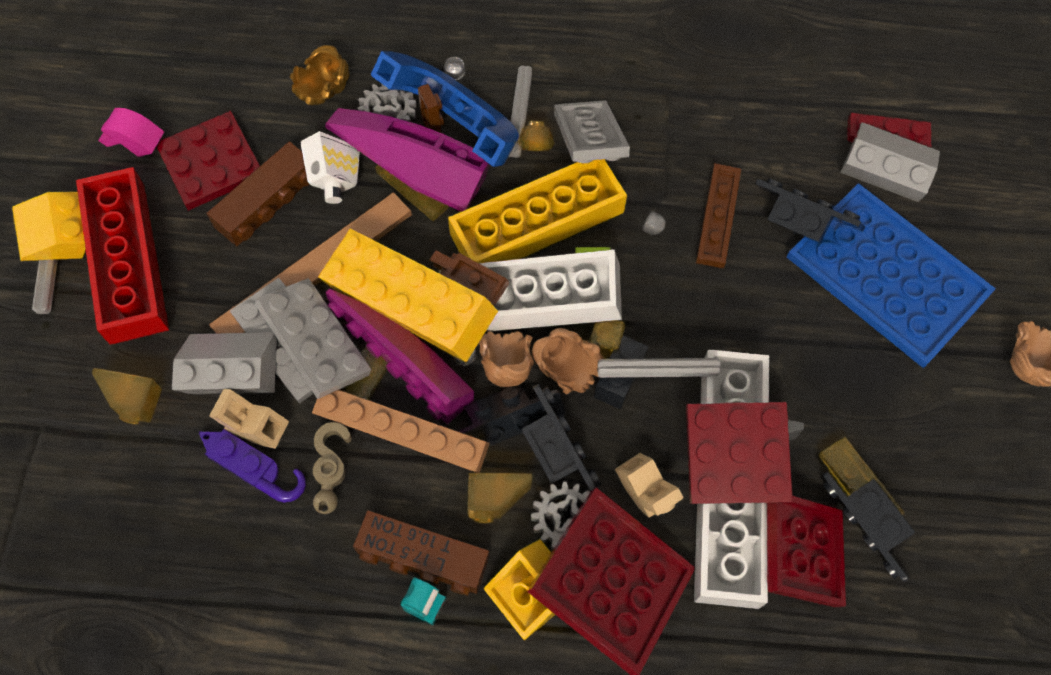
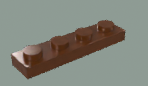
M714 163L696 263L724 269L741 168Z

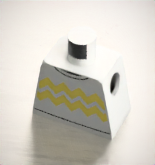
M319 131L301 141L307 180L310 185L325 190V202L330 204L340 203L342 201V192L355 187L357 184L360 151L343 140Z

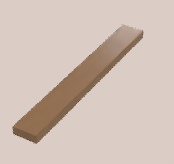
M393 192L240 303L277 278H280L286 287L308 278L314 286L322 281L318 276L350 228L377 241L412 216L411 210ZM230 310L209 324L216 334L245 333Z

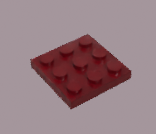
M231 111L160 140L156 145L188 211L230 193L260 167Z
M787 402L686 405L690 504L793 502Z
M792 496L793 502L767 503L768 592L831 607H846L843 511L796 496Z

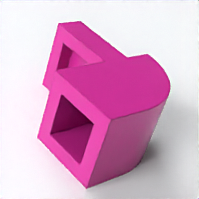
M115 108L109 119L103 124L101 128L103 133L98 141L106 147L121 144L140 157L152 154L164 131L137 112L125 108Z

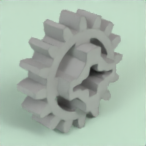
M373 84V91L364 90L365 98H359L360 106L358 111L370 112L371 107H373V113L391 116L408 122L416 119V100H414L412 92L390 90L383 84L382 87L378 88L377 85ZM402 103L405 105L404 110H402Z
M563 482L562 489L559 490L554 484H551L550 494L548 495L546 492L541 491L539 497L542 502L534 501L533 508L538 512L531 514V521L539 522L533 527L534 533H543L541 537L543 543H546L548 540L552 542L551 550L555 548L578 512L577 502L582 506L590 493L588 490L583 494L579 493V484H576L572 490L568 489L567 482ZM559 498H566V500L557 504L553 502ZM570 506V519L566 523L564 522L563 527L560 528L561 516L567 512ZM544 517L552 522L554 526L553 532L547 527Z

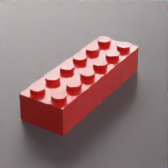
M134 167L76 180L97 331L110 345L168 331L169 326L144 183Z

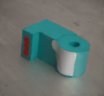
M413 578L406 595L401 601V607L405 612L434 625L447 598L439 594V590L420 579Z

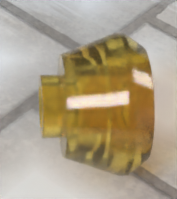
M529 121L528 126L523 127L517 144L523 150L549 151L554 146V140L550 128L545 127V122Z

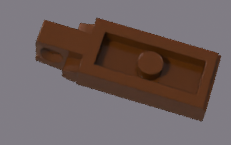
M436 250L429 259L433 262V266L441 271V275L486 297L493 306L496 305L510 284L505 277L459 252L458 254L453 253L450 258Z

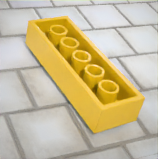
M604 159L592 160L590 163L576 162L448 217L450 235L459 252L477 263L517 260L623 214L627 194Z
M351 228L318 276L335 291L367 305L411 333L464 362L468 361L498 313V310L486 297Z

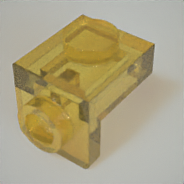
M618 320L595 322L589 343L599 346L600 354H602L604 359H609L613 350L619 348L625 329L624 322Z

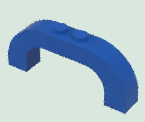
M381 51L372 70V77L390 90H405L419 95L418 87L428 84L432 93L438 94L442 103L441 110L479 138L472 151L493 167L505 164L519 139V133L504 115L441 70L405 54Z

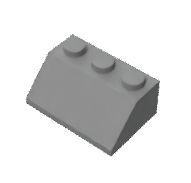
M862 122L840 173L919 202L928 193L938 169L940 151Z
M273 332L190 334L174 358L172 390L187 394H221L223 389H229L235 393H274L277 337Z

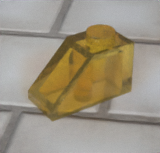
M98 368L93 369L92 375L110 407L120 416V420L131 424H138L139 421L151 422L162 391L152 378Z
M469 473L468 517L474 518V521L479 523L493 522V518H501L531 489L532 474Z

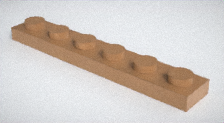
M341 390L334 391L317 399L312 411L313 414L480 473L490 444L478 438Z

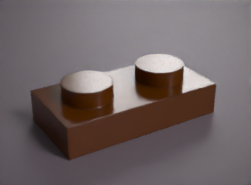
M428 84L418 87L422 121L426 128L441 133V126L444 125L443 117L439 111L442 109L441 100L437 93H432Z

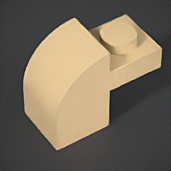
M223 389L209 417L225 426L224 429L231 434L254 444L276 449L289 423L287 419L271 408L253 405L229 389Z
M641 453L615 469L627 493L637 507L649 518L654 514L658 516L671 511L675 504L683 499L678 487L663 480L654 460Z

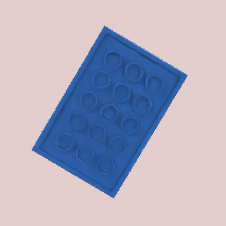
M858 183L833 210L842 214L844 210H848L861 217L859 221L865 226L864 231L861 232L832 220L821 244L804 237L789 251L787 258L924 368L996 288Z

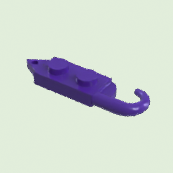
M225 429L222 432H199L207 451L205 455L256 489L283 503L292 502L303 494L306 487V479L299 469H294L293 471L298 479L296 488L291 491H285L274 484L279 473L278 465L274 460Z

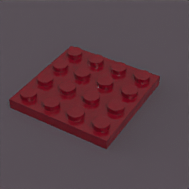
M594 488L590 491L527 592L630 675H640L695 567L598 488Z

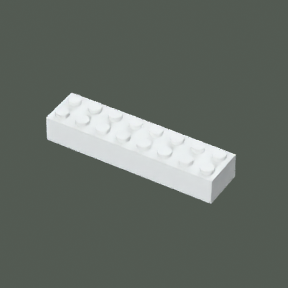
M718 350L707 351L704 358L719 359L721 370L718 376L701 377V404L769 402V355ZM767 503L697 504L694 602L759 609L768 603Z

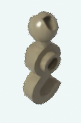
M336 422L324 424L316 431L314 436V446L321 457L313 466V475L321 485V490L315 494L313 506L321 514H329L336 509L338 497L333 492V488L341 484L346 475L345 466L341 459L325 446V441L331 435H339L346 443L352 440L348 429ZM324 507H328L327 511H322Z

